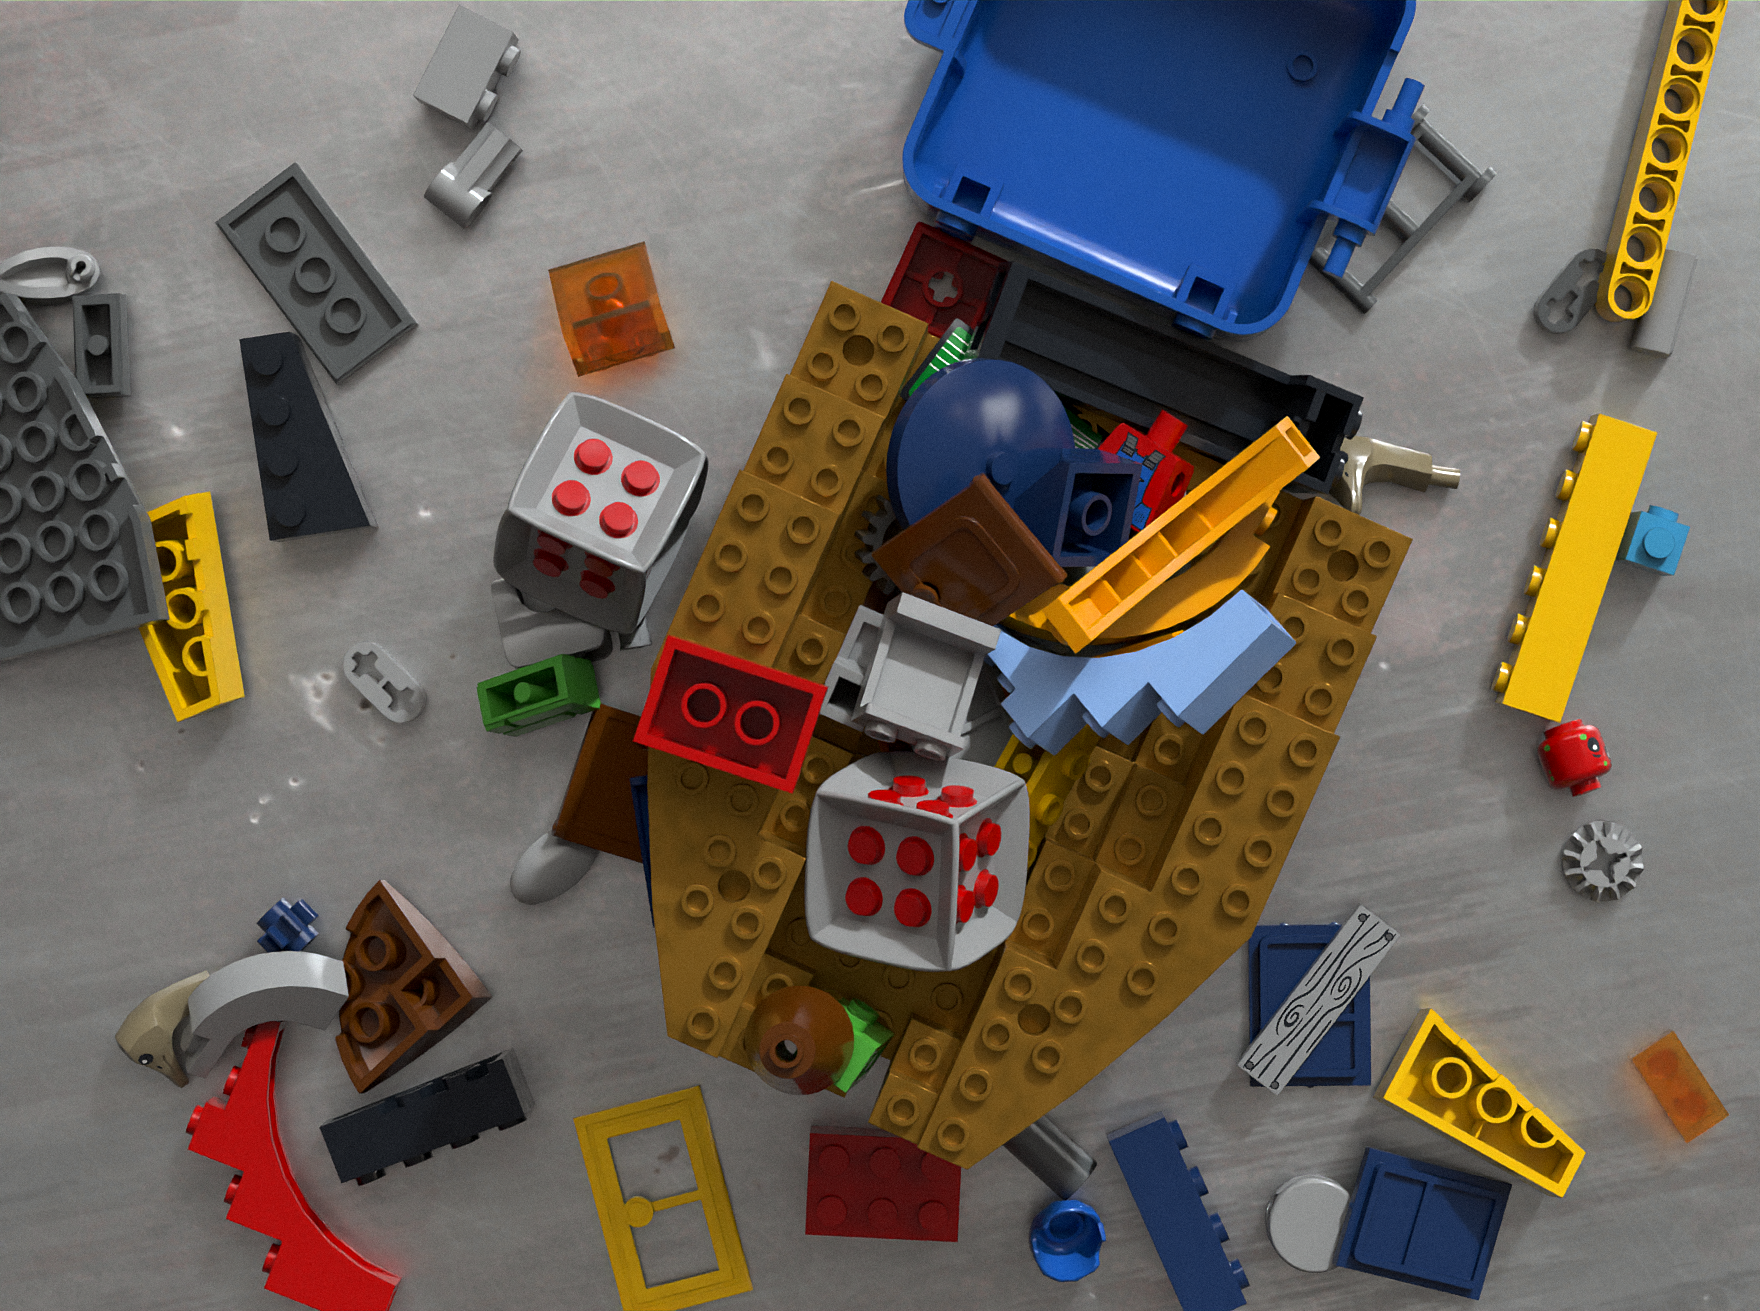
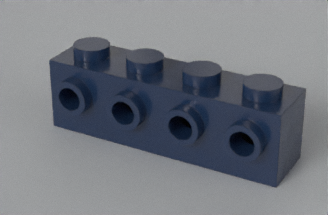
M1162 1111L1107 1134L1106 1136L1183 1311H1231L1247 1304L1241 1290L1249 1287L1250 1284L1239 1259L1236 1258L1228 1261L1221 1246V1243L1230 1240L1218 1212L1208 1215L1200 1197L1209 1194V1191L1197 1165L1187 1169L1180 1151L1189 1146L1177 1119L1167 1123Z

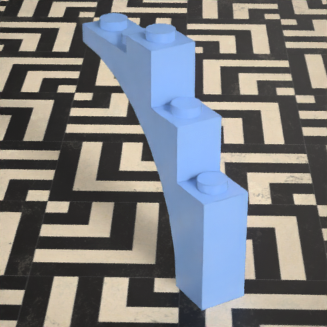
M1240 590L1211 616L1174 638L1136 652L1101 658L1060 656L1029 647L1018 641L1003 625L997 623L993 627L1001 629L996 648L985 655L984 661L991 667L996 664L1002 671L997 680L1010 695L1001 705L1014 720L1009 725L1012 733L1028 748L1032 749L1037 744L1055 756L1086 724L1102 738H1106L1111 733L1127 745L1161 713L1179 728L1186 722L1201 734H1204L1297 642L1263 605L1244 590Z

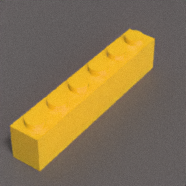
M1600 413L1590 416L1588 423L1584 421L1580 423L1572 444V450L1578 452L1573 470L1565 469L1556 492V498L1562 500L1557 518L1549 517L1541 535L1540 546L1546 548L1540 567L1532 566L1525 583L1524 594L1530 596L1524 615L1516 614L1509 631L1507 641L1514 644L1508 663L1501 661L1494 675L1491 690L1498 692L1495 703L1552 722H1561L1657 432Z

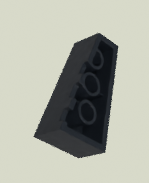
M289 331L239 339L269 540L284 542L377 528L376 519L368 506L361 489V483L341 441V435L326 405L323 392L300 337Z
M510 1048L329 1119L319 1128L341 1184L355 1179L357 1185L362 1186L387 1175L385 1167L403 1161L405 1168L432 1158V1150L448 1144H450L452 1149H456L480 1139L479 1133L494 1127H498V1130L502 1131L527 1120L526 1114L534 1106L535 1101L514 1048Z

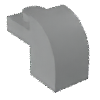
M862 605L858 607L839 654L824 685L829 687L820 714L861 732L864 726L851 722V718L884 616Z

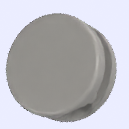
M1317 1174L1294 1177L1282 1184L1274 1192L1266 1209L1265 1228L1270 1243L1284 1262L1297 1270L1309 1273H1322L1339 1267L1332 1262L1347 1214L1348 1204L1351 1200L1349 1192L1335 1180Z

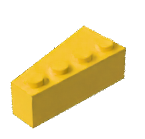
M210 491L185 495L147 512L151 519L170 620L139 627L138 629L177 722L204 715L245 697Z
M1432 1008L1420 1009L1373 1098L1550 1197L1563 1198L1586 1152L1538 1107H1534L1516 1090V1087L1506 1077L1490 1066L1464 1038H1460L1445 1024L1444 1020Z

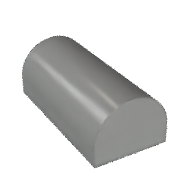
M1665 249L1652 303L1648 311L1638 318L1631 349L1662 359H1667L1671 356L1698 261L1695 255Z

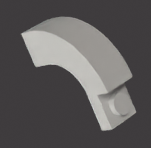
M280 951L247 957L213 973L188 998L190 1022L184 1028L181 1037V1049L185 1051L187 1073L206 1078L229 1043L242 1031L260 1023L291 1021L325 1031L349 997L343 961L308 952Z

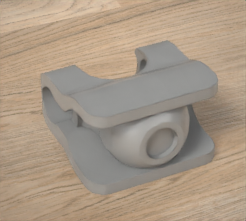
M503 578L492 582L491 593L505 657L515 670L560 654L574 656L575 659L591 660V662L605 659L611 654L613 642L610 630L592 625L557 608L548 612L529 610L524 604L522 593L519 589Z

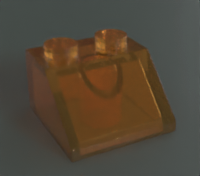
M645 241L548 270L561 331L578 377L604 371L610 367L640 358L651 357L675 348L668 317Z

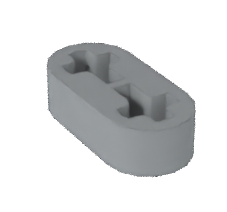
M362 642L348 649L342 664L345 676L385 717L393 722L403 723L413 721L422 714L427 701L425 690L383 647L377 643ZM358 653L364 656H369L372 653L377 655L378 659L375 661L374 666L384 676L380 682L369 673L361 676L357 675L355 671L360 664L355 657ZM389 682L399 691H405L408 688L412 689L414 695L411 697L410 702L414 708L411 712L406 709H400L395 712L392 709L391 705L394 703L395 698L385 688Z

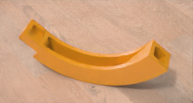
M1280 492L1275 493L1219 537L1207 553L1187 571L1160 584L1087 645L1117 644L1157 635L1186 622L1228 595L1254 570L1271 547L1253 534L1261 536L1272 523L1277 510L1271 506ZM1059 583L1000 621L999 624L1025 635L1059 642L1049 630L1047 625L1048 618L1042 612V609L1070 586Z

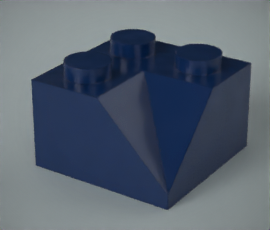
M1061 448L1059 463L1015 499L1013 510L1059 566L1095 567L1129 539L1143 464L1100 449Z

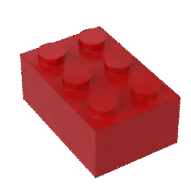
M668 635L633 742L793 794L829 686L693 641Z
M811 1125L805 1235L958 1242L961 1167L919 1149L917 1144L883 1129Z

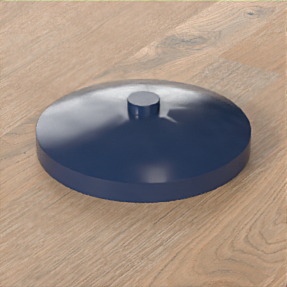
M975 358L955 362L935 372L922 382L909 397L898 415L887 452L886 477L889 498L895 516L903 531L969 486L973 477L981 473L987 476L990 483L1013 509L1015 499L1059 463L1061 448H1075L1071 424L1058 396L1042 378L1029 369L1012 362L995 359Z

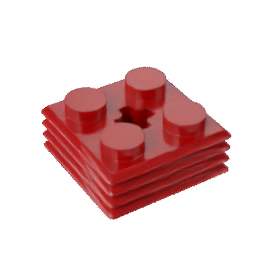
M918 222L881 303L928 323V334L940 339L957 318L975 330L977 321L982 320L987 306L985 300L998 265L1008 261L968 242L953 238L949 234L924 222ZM944 276H948L953 279L951 288L957 291V294L954 298L946 296L943 302L936 301L934 299L935 291L929 287V284L932 280L940 282Z

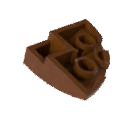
M379 880L355 909L346 926V930L350 932V938L346 945L343 959L340 960L344 963L349 997L339 1010L341 1033L335 1037L341 1060L359 1094H365L419 1058L464 1023L492 998V995L454 947L431 922L385 880Z

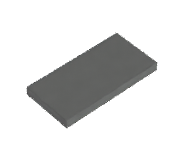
M296 162L215 222L337 385L341 384L419 325Z

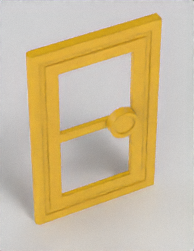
M700 1085L573 1118L623 1311H675L753 1290ZM680 1120L698 1190L652 1202L646 1197L634 1196L624 1204L607 1138ZM701 1200L719 1270L646 1288L630 1225L633 1227L646 1226L656 1211Z

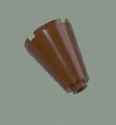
M787 986L771 993L757 1005L747 1024L745 1047L752 1068L767 1085L786 1094L809 1095L828 1088L843 1075L853 1054L854 1028L844 1006L828 992L809 986ZM784 1040H789L796 1045L797 1055L792 1054L786 1048Z

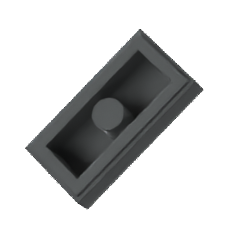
M113 293L72 296L75 377L86 397L118 398L131 396L127 295Z
M1046 1115L1002 1145L1062 1200L1070 1198L1083 1185L1097 1166V1161Z

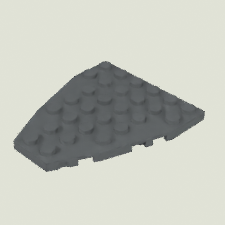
M10 293L0 294V662L170 620L151 519L78 380L16 294Z

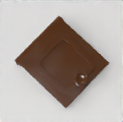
M984 473L973 477L969 486L873 551L871 555L903 593L990 626L996 625L1051 587L1062 583L1068 575L990 483V480ZM926 582L932 583L938 588L940 599L934 589L925 585Z
M602 703L600 704V709L592 711L557 819L552 826V836L643 864L629 780L631 777L648 774V750H643L648 749V746L633 742L641 716Z

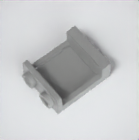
M902 592L887 603L851 722L864 726V733L874 739L895 742L897 738L915 745V753L929 759L942 761L945 760V757L949 758L963 751L966 739L961 737L983 661L985 655L995 650L1001 629Z

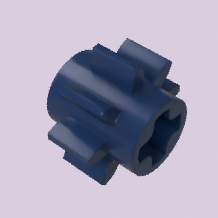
M283 897L256 923L265 932L257 942L267 953L280 951L302 952L319 935V932L311 925L319 915L303 899L298 900L292 906Z

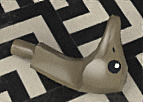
M1354 436L1351 440L1346 438L1343 440L1339 454L1342 455L1341 459L1345 462L1344 471L1338 484L1334 488H1330L1329 494L1344 509L1360 515L1362 510V489L1369 483L1392 482L1424 493L1428 485L1457 489L1460 481V469L1432 465L1431 454L1371 439L1370 437Z
M207 970L175 982L145 998L128 1014L115 1034L119 1048L131 1061L161 1073L180 1088L189 1084V1078L180 1066L173 1049L172 1035L180 1021L190 1014L188 998L210 976Z

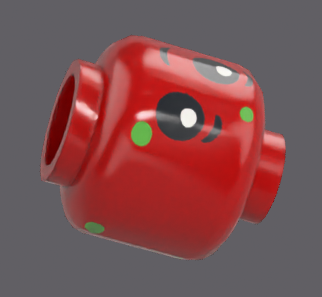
M1577 719L1543 732L1545 740L1538 745L1537 755L1548 784L1552 789L1558 791L1570 789L1574 798L1601 788L1598 778L1606 775L1611 770L1612 763L1597 727L1594 725H1584L1582 719Z

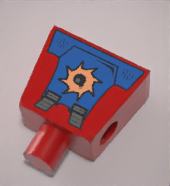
M1161 410L1146 435L1125 423H1121L1098 448L1143 464L1131 528L1136 532H1140L1183 498L1194 473V466L1173 453L1188 425L1164 410Z

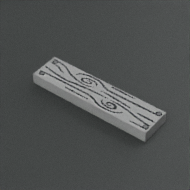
M1359 903L1236 1064L1278 1096L1400 938L1401 934Z

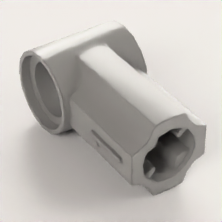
M487 122L455 163L450 162L438 173L427 188L424 198L463 229H466L486 207L492 196L490 191L501 177L506 174V171L523 150L500 130Z

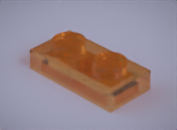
M1668 1029L1628 1056L1686 1143L1729 1116L1673 1030Z

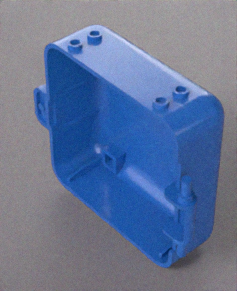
M909 0L904 12V24L907 33L917 43L942 53V57L904 144L902 161L906 190L918 208L935 218L936 224L934 227L953 238L972 243L975 236L1173 320L1171 326L1209 341L1215 338L1225 342H1243L1254 339L1276 324L1289 309L1326 220L1335 222L1337 225L1332 234L1336 241L1323 268V272L1342 279L1355 247L1362 246L1366 235L1375 236L1416 141V138L1410 134L1415 120L1411 117L1425 85L1414 79L1405 78L1392 110L1386 109L1382 120L1372 117V113L1413 22L1416 0Z

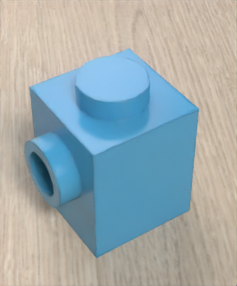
M1649 505L1647 512H1631L1615 561L1660 576H1672L1675 574L1690 527L1677 523L1678 513L1658 506Z

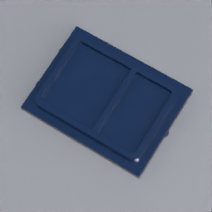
M1283 922L1279 925H1256L1251 938L1248 940L1249 1045L1342 924L1331 922L1330 924L1288 925ZM1370 976L1286 1086H1306L1308 1088H1313L1314 1086H1371ZM1249 1075L1250 1087H1265Z
M1366 1146L1332 1263L1339 1267L1479 1300L1512 1184Z

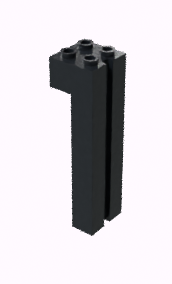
M1015 261L999 263L985 300L987 302L982 320L977 321L963 360L975 358L995 359L1023 366L1042 378L1059 399L1120 424L1125 423L1144 433H1148L1161 410H1164L1188 425L1187 430L1177 445L1190 449L1223 465L1288 416L1320 458L1282 489L1291 493L1328 495L1330 488H1334L1338 484L1345 466L1339 451L1344 438L1351 440L1360 428L1363 414L1359 409L1364 397L1311 375H1289Z

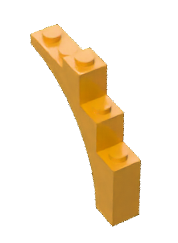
M1286 416L1042 609V612L1048 618L1047 625L1049 630L1060 643L1069 645L1076 654L1181 567L1308 469L1320 458L1290 418Z

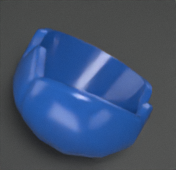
M1061 1200L1049 1203L1033 1218L1028 1236L1030 1251L1041 1273L1057 1282L1079 1281L1095 1272L1100 1265L1099 1253L1101 1245L1106 1241L1104 1226L1100 1221L1099 1215L1092 1206L1078 1200Z

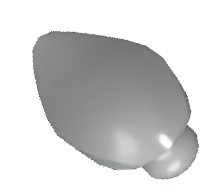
M59 246L26 250L0 263V294H16L23 304L49 306L66 303L72 300V296H80L91 290L99 277V264L91 254L76 248Z
M552 830L538 838L525 851L516 864L510 879L511 892L519 902L528 905L550 901L564 894L581 880L594 863L600 850L551 835Z

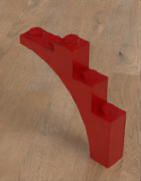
M269 1021L249 1027L241 1044V1047L248 1049L242 1067L233 1066L223 1089V1094L230 1096L229 1100L226 1101L214 1096L205 1103L204 1107L200 1105L195 1107L186 1128V1133L192 1135L187 1150L244 1172L243 1176L235 1174L227 1189L224 1202L231 1206L226 1219L282 1241L281 1245L272 1244L264 1261L262 1272L269 1274L264 1289L320 1311H389L402 1277L367 1260L339 1238L311 1206L291 1170L279 1133L275 1099L278 1054L288 1021Z

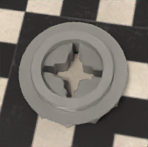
M1595 821L1578 828L1565 844L1562 853L1564 876L1572 889L1587 899L1597 902L1618 900L1636 887L1640 874L1644 870L1642 847L1631 831L1619 824L1609 821ZM1596 841H1598L1599 846L1603 847L1607 854H1623L1622 857L1617 858V861L1610 865L1612 881H1609L1602 870L1583 869V867L1591 865L1590 862L1597 859L1596 850L1598 848L1595 843Z

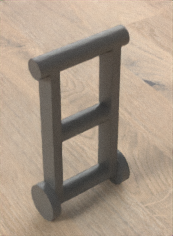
M1424 104L1411 117L1415 120L1410 134L1461 182L1420 226L1390 199L1382 220L1403 238L1405 242L1364 286L1347 270H1345L1342 279L1323 272L1330 254L1319 244L1336 227L1337 223L1328 220L1325 223L1309 260V263L1363 314L1367 313L1378 301L1372 294V291L1461 197L1470 203L1497 174L1491 166L1482 173L1430 125L1424 117L1431 110Z

